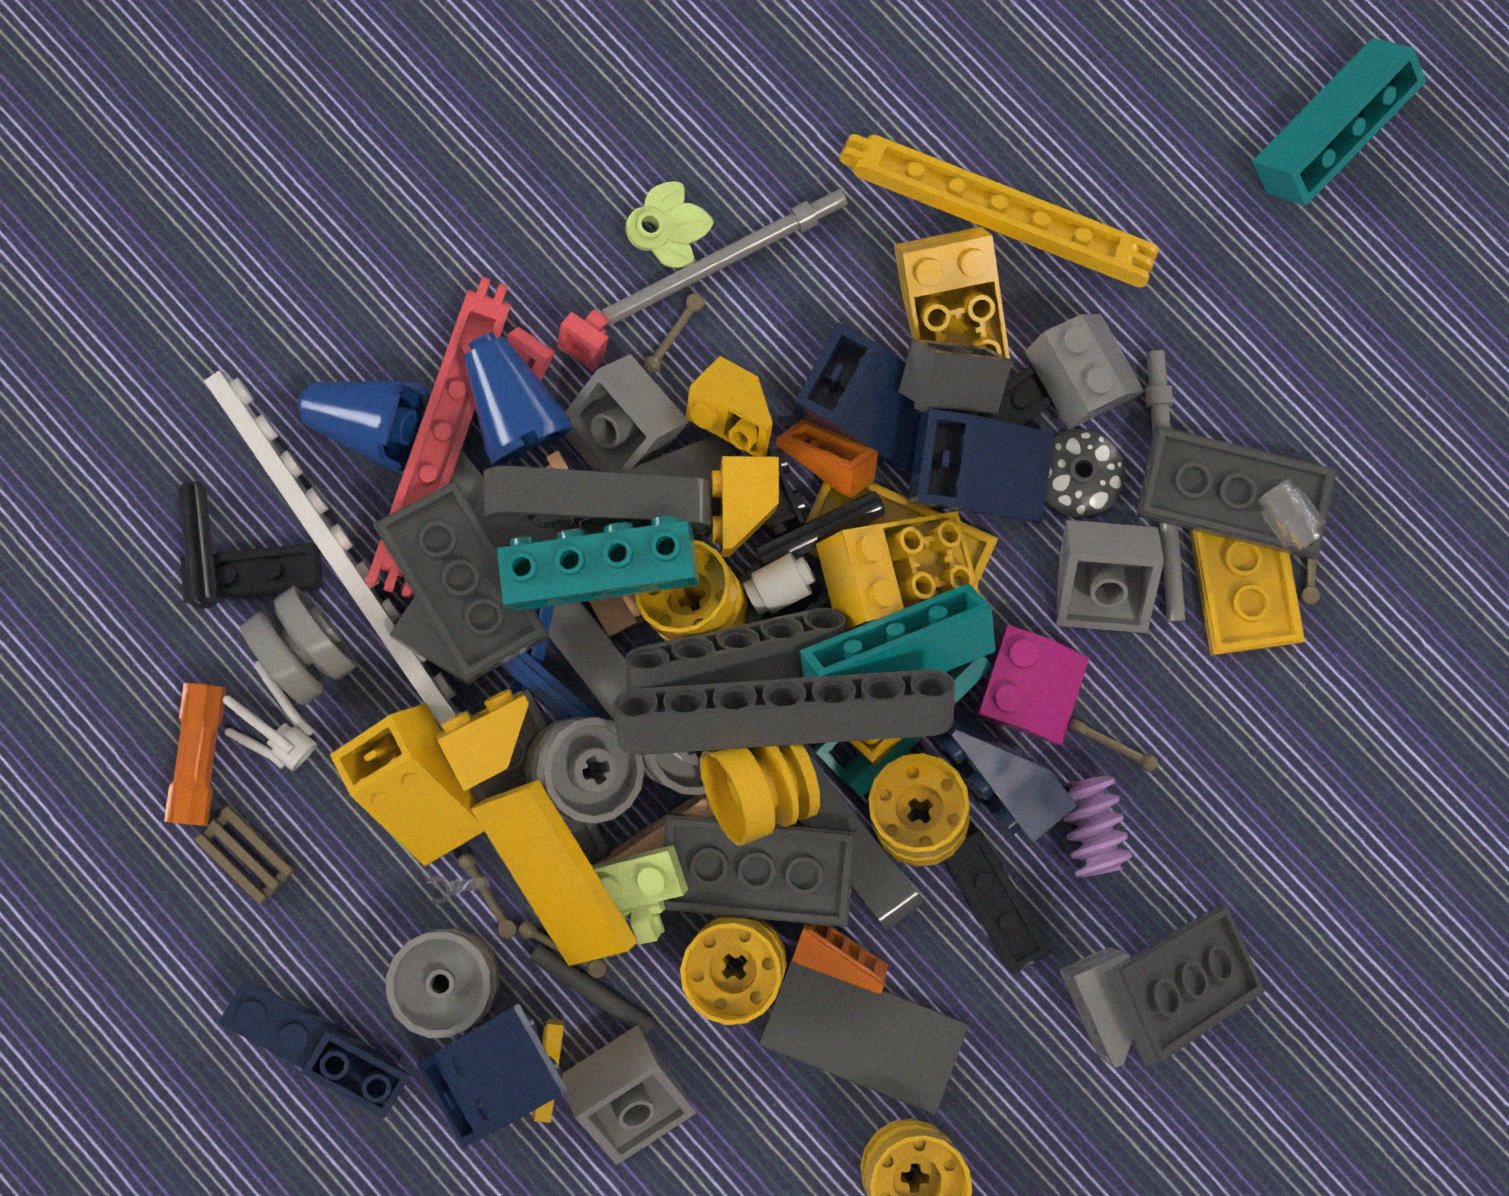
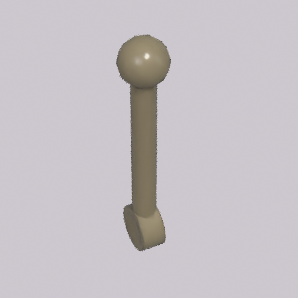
M691 294L686 300L687 308L656 352L652 356L645 358L643 367L647 372L655 373L660 369L661 358L693 313H699L703 310L704 300L701 295Z
M1307 558L1306 587L1301 590L1299 595L1300 600L1306 605L1315 604L1320 599V592L1315 587L1317 558L1314 560Z
M1071 719L1068 728L1085 735L1140 763L1144 771L1151 772L1157 768L1158 760L1153 754L1143 755L1088 727L1086 724L1076 719Z
M471 852L462 853L458 858V864L462 869L469 872L497 919L499 935L505 939L512 938L517 932L516 923L511 919H507L475 866V855Z
M532 921L521 923L519 926L521 937L525 939L534 938L559 952L551 937L537 930L535 923ZM602 959L580 963L588 968L589 975L594 978L602 977L607 970V965Z

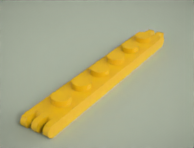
M857 134L850 135L839 156L840 161L844 165L853 168L854 175L860 179L1135 287H1145L1148 283L1149 273L1152 271L1154 260L1159 251V248L1154 243L878 135H870L868 138Z

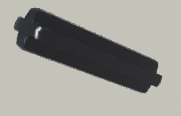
M198 481L183 483L179 488L189 602L196 610L210 609L217 605L218 599L207 490Z
M871 491L757 546V557L762 567L788 553L797 558L816 549L817 543L842 530L858 528L884 516L886 513L884 504L880 496L875 491Z

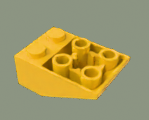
M976 227L894 244L900 287L912 339L988 347L1010 359L992 234L983 227Z
M958 511L846 529L816 544L831 606L833 609L845 614L847 618L846 632L967 583L980 595Z
M427 703L390 714L330 754L350 796L424 866L429 865L484 832V829L471 810L478 801L471 788L463 791L437 741L435 734L441 732Z

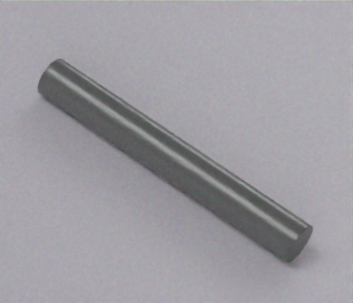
M539 944L530 956L529 960L630 1028L639 1025L644 1033L648 1035L656 1021L575 967L568 966L566 961Z

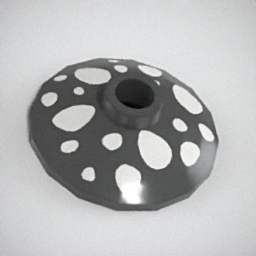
M1085 429L1063 431L1055 436L1045 499L1047 505L1062 515L1075 518L1096 516L1111 507L1122 492L1126 475L1123 458L1113 442L1098 432ZM1078 463L1088 465L1090 476L1086 478L1078 476L1075 472V465Z

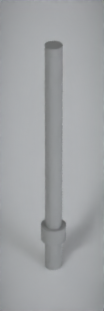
M838 189L810 204L808 201H804L791 208V214L602 309V312L609 318L608 324L611 326L797 230L803 233L817 226V220L848 205L847 199L843 191Z
M1163 350L1146 353L1149 387H1146L1144 390L1146 408H1151L1152 434H1154V429L1158 426L1171 429L1169 406L1173 405L1172 386L1167 385L1165 351ZM1159 522L1164 556L1163 578L1167 622L1186 621L1179 529L1177 526Z

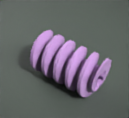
M1105 775L1061 784L1062 786L1069 787L1070 791L1067 793L1077 805L1076 808L1062 818L1063 822L1078 825V828L1066 835L1067 840L1082 842V847L1070 855L1072 859L1086 861L1085 866L1074 872L1075 877H1087L1124 869L1126 867H1121V864L1132 857V851L1116 847V845L1128 838L1127 832L1112 829L1114 825L1124 819L1123 814L1108 811L1109 807L1120 801L1119 796L1104 793V789L1115 783V777Z

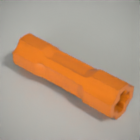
M184 683L179 713L181 730L174 780L168 790L164 822L208 826L213 793L210 784L217 732L223 721L225 707L223 697L227 693L226 687L197 683Z

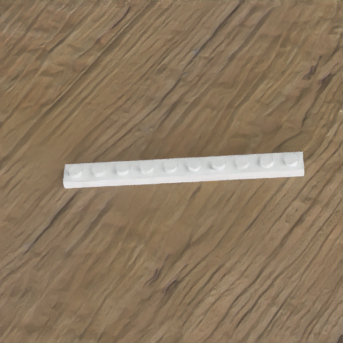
M220 371L204 380L422 700L428 704L440 726L445 720L460 713L451 700L457 694L446 677L441 672L434 676L425 662L427 659L390 637L391 631L402 616L401 611L390 598L383 601L373 586L365 584L370 567L364 560L357 564L349 552V549L354 546L350 537L339 524L331 526L323 514L329 508L314 487L308 490L304 487L298 478L299 475L304 473L299 463L288 450L281 453L273 440L279 436L275 428L264 414L256 417L248 404L254 399L239 378L231 381Z

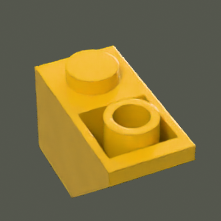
M719 356L690 385L685 417L698 427L717 435L738 449L755 457H765L773 423L759 378Z
M722 456L720 470H712L711 494L712 498H720V516H712L711 538L712 544H720V555L722 557H730L775 513L779 504V457Z
M506 689L485 700L484 703L487 708L469 717L467 711H463L441 723L443 731L435 735L463 791L508 769L529 705L522 691L512 694L510 689Z

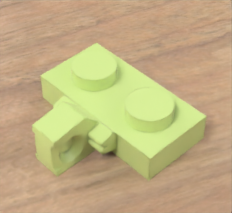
M674 845L592 865L625 921L631 920V927L638 944L657 941L661 933L665 931L659 913L665 910L663 900L683 896L688 890Z

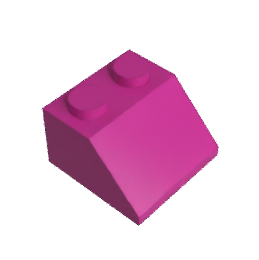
M1007 625L1000 631L995 647L996 651L993 653L990 662L993 667L986 674L973 717L1062 746L1089 658L1052 639Z

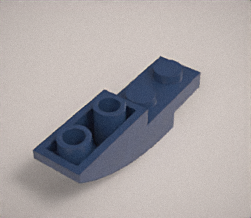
M244 978L218 1022L220 1025L302 1068L301 1073L384 1118L410 1077V1074L396 1063L338 1025L289 997L285 1000L247 978Z

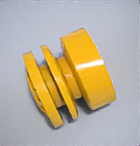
M694 540L700 585L635 594L637 608L648 624L658 632L664 641L746 623L749 606L744 587L719 552L703 541ZM699 601L701 608L697 610L696 603Z
M803 744L707 750L701 754L700 773L707 800L721 829L736 845H745L773 833L775 823L782 827H787L795 824L797 819L804 820L817 815L820 808V789L816 772Z
M924 753L903 755L885 765L874 779L868 797L874 833L883 850L898 862L915 867L936 865L953 856L965 841L970 824L968 790L959 772L942 758ZM917 808L921 812L929 809V822L924 823L918 819L912 823V809Z
M720 915L707 922L685 950L680 967L682 990L691 1006L706 1019L724 1025L748 1023L764 1014L777 997L787 967L785 945L776 929L764 919ZM730 955L735 959L741 955L746 958L747 961L743 967L744 972L740 968H736L733 971L728 969L727 964L731 959Z
M914 1118L892 1121L877 1130L864 1148L860 1169L862 1185L868 1196H971L972 1183L968 1166L947 1135L932 1123ZM916 1163L921 1173H914L913 1180L907 1182L902 1172H909L911 1164Z

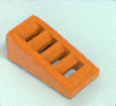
M804 419L777 437L776 445L779 448H782L783 451L835 490L849 498L856 496L874 481L878 451Z
M804 923L792 957L793 963L876 994H881L884 988L888 964L831 925Z

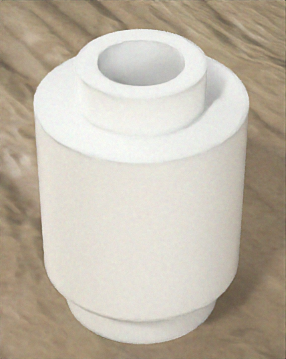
M788 553L751 573L752 578L745 581L743 585L755 610L759 615H762L768 611L774 614L812 594L809 584L816 580L803 556L796 560L791 553Z

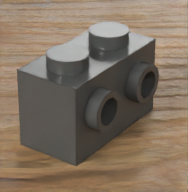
M912 339L899 392L915 402V409L925 413L928 409H951L952 412L978 416L979 412L998 414L1012 360L988 347Z

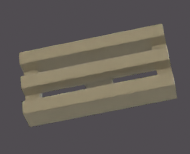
M226 806L220 812L221 815L216 820H212L207 826L206 831L200 833L194 841L258 904H264L296 869L231 806ZM229 822L280 871L275 877L224 828ZM215 836L267 885L264 889L212 840Z

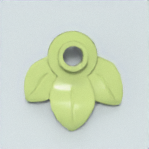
M674 181L657 185L648 192L644 206L635 209L629 215L625 231L629 241L636 248L652 251L661 264L670 268H685L694 263L693 251L689 244L700 240L709 232L713 225V219L701 207L691 203H684V185ZM648 221L652 223L656 228V232L649 233L645 231L642 227V222Z

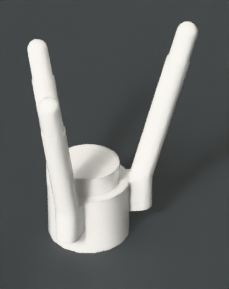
M256 661L254 668L292 721L294 727L291 728L287 723H284L275 731L250 710L227 695L223 697V703L269 739L267 745L271 748L230 727L225 729V735L270 759L280 769L286 766L293 772L303 764L316 748L317 743L310 738L315 730L302 719L281 687L260 661Z

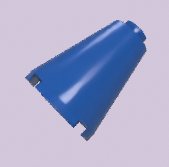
M488 333L468 344L471 351L464 355L486 455L492 466L503 465L528 455L527 451L538 446L543 448L573 430L569 416L506 337L496 338L494 333Z
M408 380L313 382L307 389L301 392L297 409L301 415L302 422L309 428L388 470L404 472L406 467L404 464L409 459L426 410L423 409L422 396L429 398V394L421 383Z

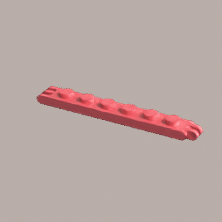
M482 276L477 292L467 291L389 515L451 482L476 409L464 355L471 351L468 344L480 336L494 333L496 338H500L511 304L503 302L508 285L499 282L494 298L488 297L486 294L491 279ZM380 539L365 584L375 587L380 577V570L389 572L383 590L392 593L398 576H403ZM405 581L402 586L401 596L410 599L412 592Z

